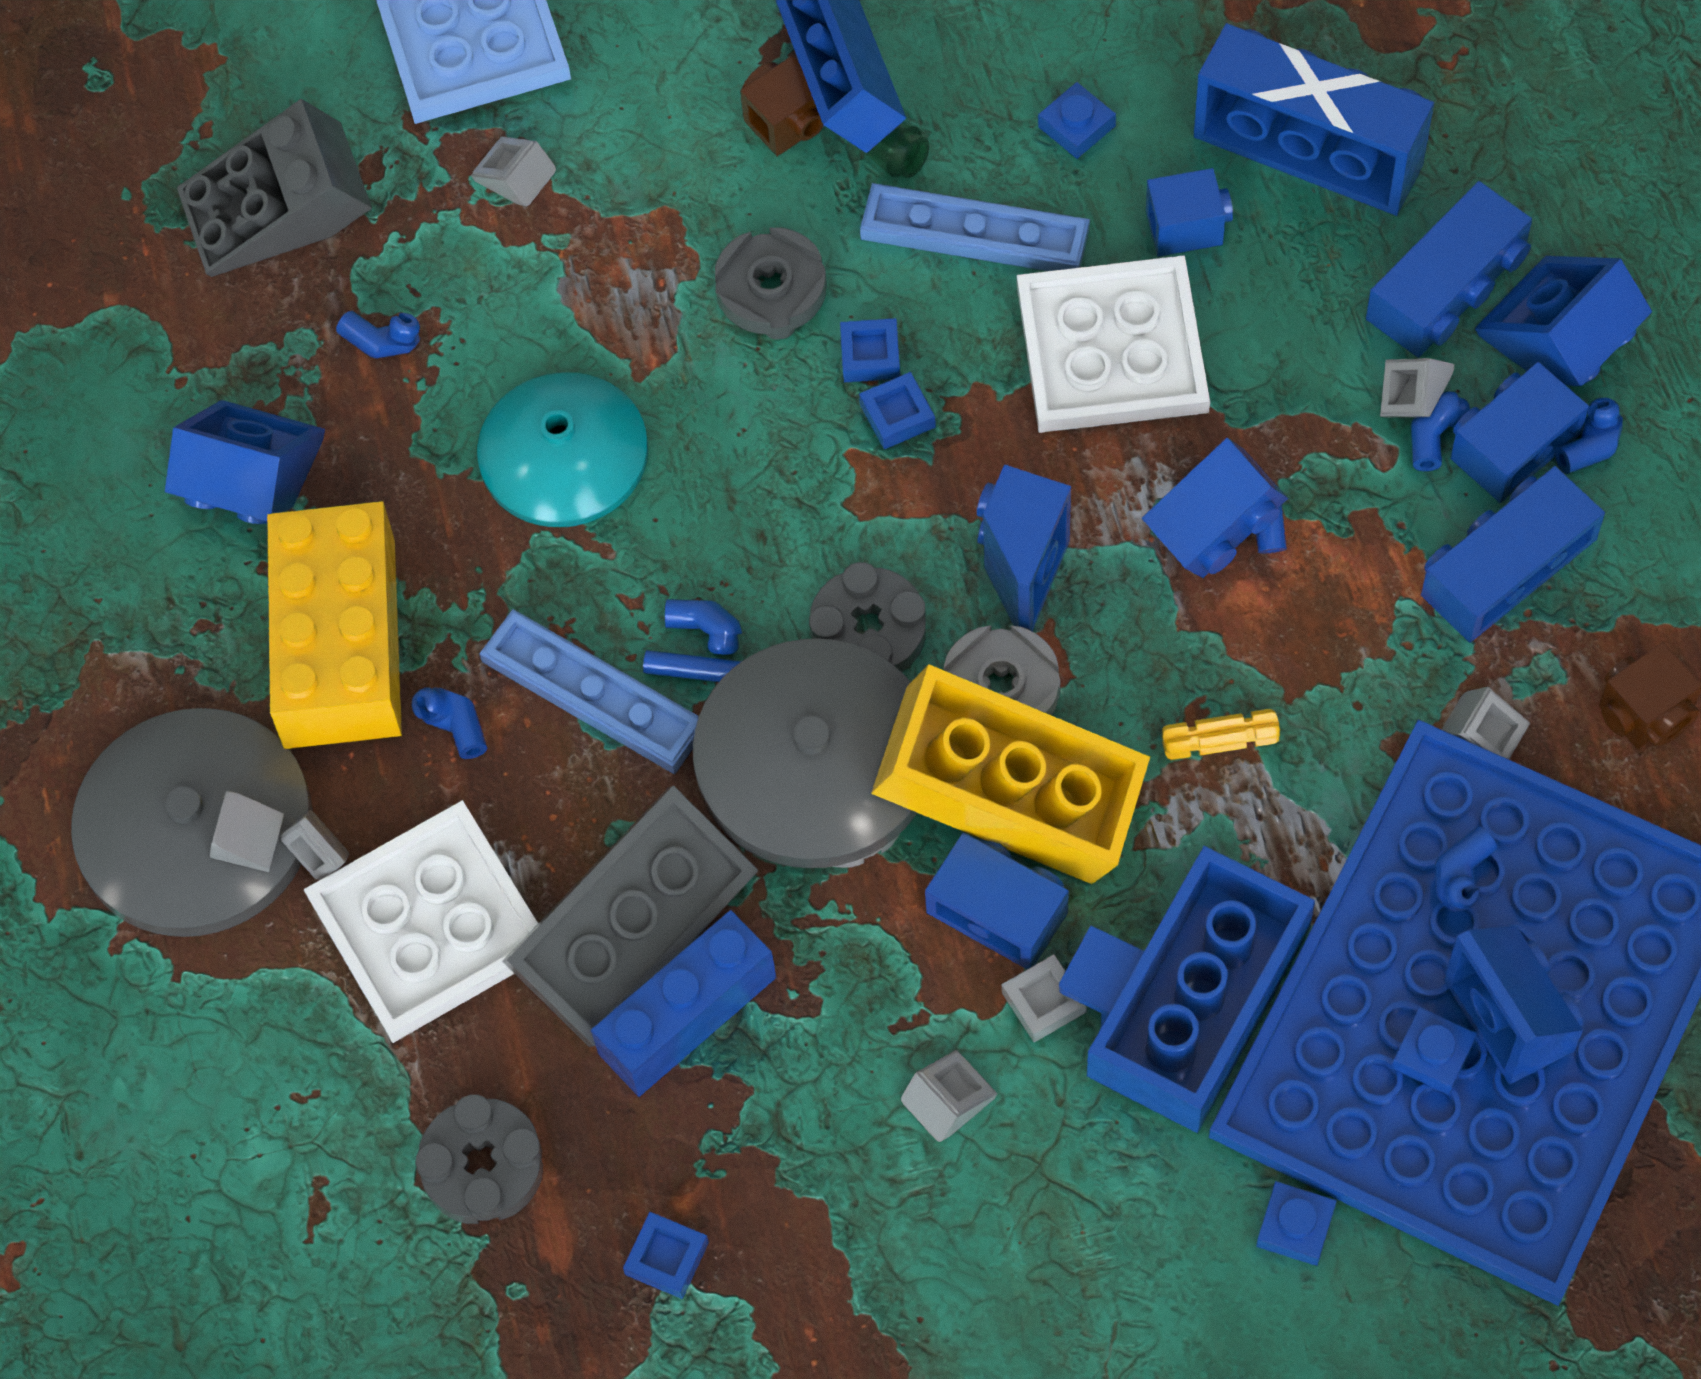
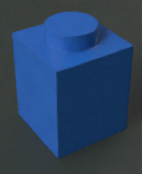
M1213 168L1147 180L1146 214L1157 257L1223 245L1225 222L1233 220V210L1229 191L1227 188H1218Z

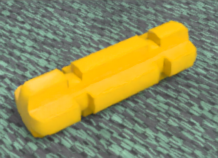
M1272 709L1251 711V717L1244 718L1242 713L1194 720L1195 726L1188 727L1186 722L1166 725L1162 728L1161 736L1164 753L1167 759L1176 760L1191 757L1190 751L1198 750L1201 756L1247 748V742L1253 741L1256 747L1275 744L1279 741L1280 726L1276 712Z

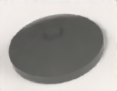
M817 638L787 641L763 649L740 662L720 680L710 693L700 712L694 733L693 762L696 780L703 802L714 821L726 835L747 851L768 861L791 867L826 868L839 866L864 858L883 848L895 839L917 814L915 811L871 794L904 693L911 682L898 668L880 655L858 645L832 639Z
M194 708L168 712L148 719L123 733L92 764L83 779L74 803L71 823L73 850L79 868L95 895L111 912L125 922L142 930L167 936L190 937L217 933L241 924L260 913L273 903L291 883L302 863L280 840V835L308 810L313 811L311 795L306 779L291 751L284 749L280 738L257 721L237 713L219 709ZM226 790L239 793L284 813L269 872L210 858L211 844Z

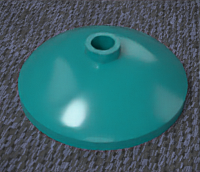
M572 372L552 373L530 379L516 386L494 405L481 427L477 445V458L481 476L487 490L494 500L507 512L535 525L571 527L589 523L607 515L619 507L632 494L645 471L648 458V439L645 424L639 410L633 401L618 387L588 374ZM557 426L567 427V429L560 434H552L549 432L552 428Z

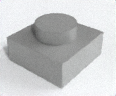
M1055 955L1048 957L1001 984L1003 996L1033 1042L1040 1040L1087 1012V1006L1059 992V982L1065 970Z

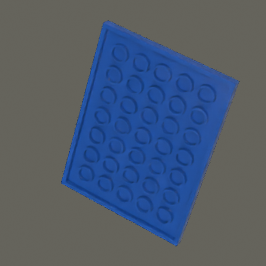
M1418 719L1210 1128L1209 1138L1559 1306L1701 997V845ZM1477 826H1481L1491 834L1498 848L1497 851L1474 868L1475 888L1480 889L1478 902L1469 909L1454 912L1447 909L1437 897L1435 863L1441 854ZM1516 925L1526 942L1533 940L1541 948L1549 965V973L1547 975L1560 994L1566 992L1573 998L1583 1018V1025L1581 1026L1583 1032L1574 1052L1511 1085L1506 1081L1478 1034L1450 1095L1391 1068L1393 1060L1419 1007L1476 1032L1444 982L1457 935L1470 929Z

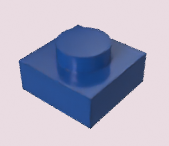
M1078 82L1038 114V127L1076 159L1116 126V113Z
M896 318L840 322L844 383L889 380L900 376Z
M911 372L859 393L860 406L884 450L936 428L935 415Z
M1419 1007L1393 1060L1391 1068L1450 1095L1475 1042L1477 1033Z
M1275 1181L1256 1247L1318 1266L1337 1200Z
M649 1212L624 1264V1273L628 1277L683 1299L709 1244L708 1237L703 1233Z

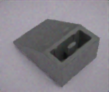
M303 99L298 100L177 187L205 272L210 277L330 238L372 209L341 122Z

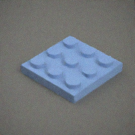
M376 0L415 124L571 80L569 66L546 0Z

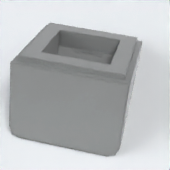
M502 136L475 168L471 177L475 182L506 199L527 207L554 175L556 167L537 141Z
M1431 358L1386 360L1380 417H1430L1453 374L1455 364Z
M1484 687L1465 692L1441 730L1509 760L1529 727L1530 722L1491 688Z
M226 790L211 844L210 858L269 872L284 813L239 793Z
M312 810L305 812L280 835V840L316 880H321L340 868L349 856L347 849Z
M955 1050L916 1072L901 1096V1101L937 1141L941 1142L954 1134L992 1102L998 1093L958 1050Z

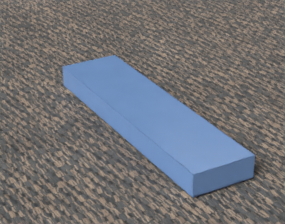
M872 183L860 227L861 240L1044 271L1081 268L1089 234L1090 219Z
M512 609L479 653L482 663L674 775L693 750L698 715Z

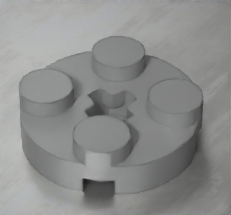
M991 625L979 627L961 637L946 656L944 671L989 690L991 688L989 675L995 673L999 677H1004L1010 673L1014 675L1012 680L1013 689L1006 693L999 692V694L1049 715H1052L1056 709L1061 688L1057 658L1048 643L1031 630L1012 625L1011 630H991Z

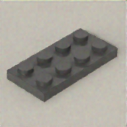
M674 785L670 786L502 962L588 1047H593L595 1042L591 1029L687 948L759 870Z

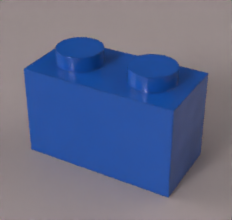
M1537 362L1522 376L1516 372L1505 379L1496 390L1494 399L1483 409L1480 410L1478 407H1473L1460 418L1453 429L1455 440L1450 459L1499 503H1502L1525 479L1533 476L1555 457L1557 447L1570 443L1581 435L1589 405L1542 364Z
M1227 437L1142 517V520L1185 569L1204 578L1208 573L1215 574L1224 569L1236 556L1237 551L1235 548L1251 533L1257 534L1268 528L1279 516L1280 510L1278 508L1289 498L1245 449Z
M963 832L925 889L926 913L1021 967L1029 969L1037 963L1067 916L1069 890L1064 888L1063 882L1052 872L1038 866L1033 867L1031 870L1011 859V854L1001 844L983 839L977 840Z

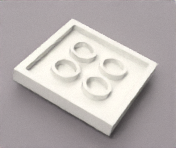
M1185 256L1017 275V291L1039 433L1209 413L1210 398Z
M463 800L304 889L310 903L392 1043L513 975L514 973L502 961L538 924Z

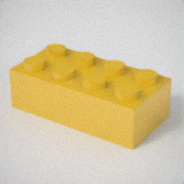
M384 502L267 514L270 714L283 748L290 749L402 736L395 539Z
M928 664L906 688L871 794L985 841L999 843L1009 851L1093 884L1118 866L1150 756Z

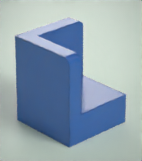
M1090 925L1059 982V992L1100 1012L1102 1027L1144 951Z

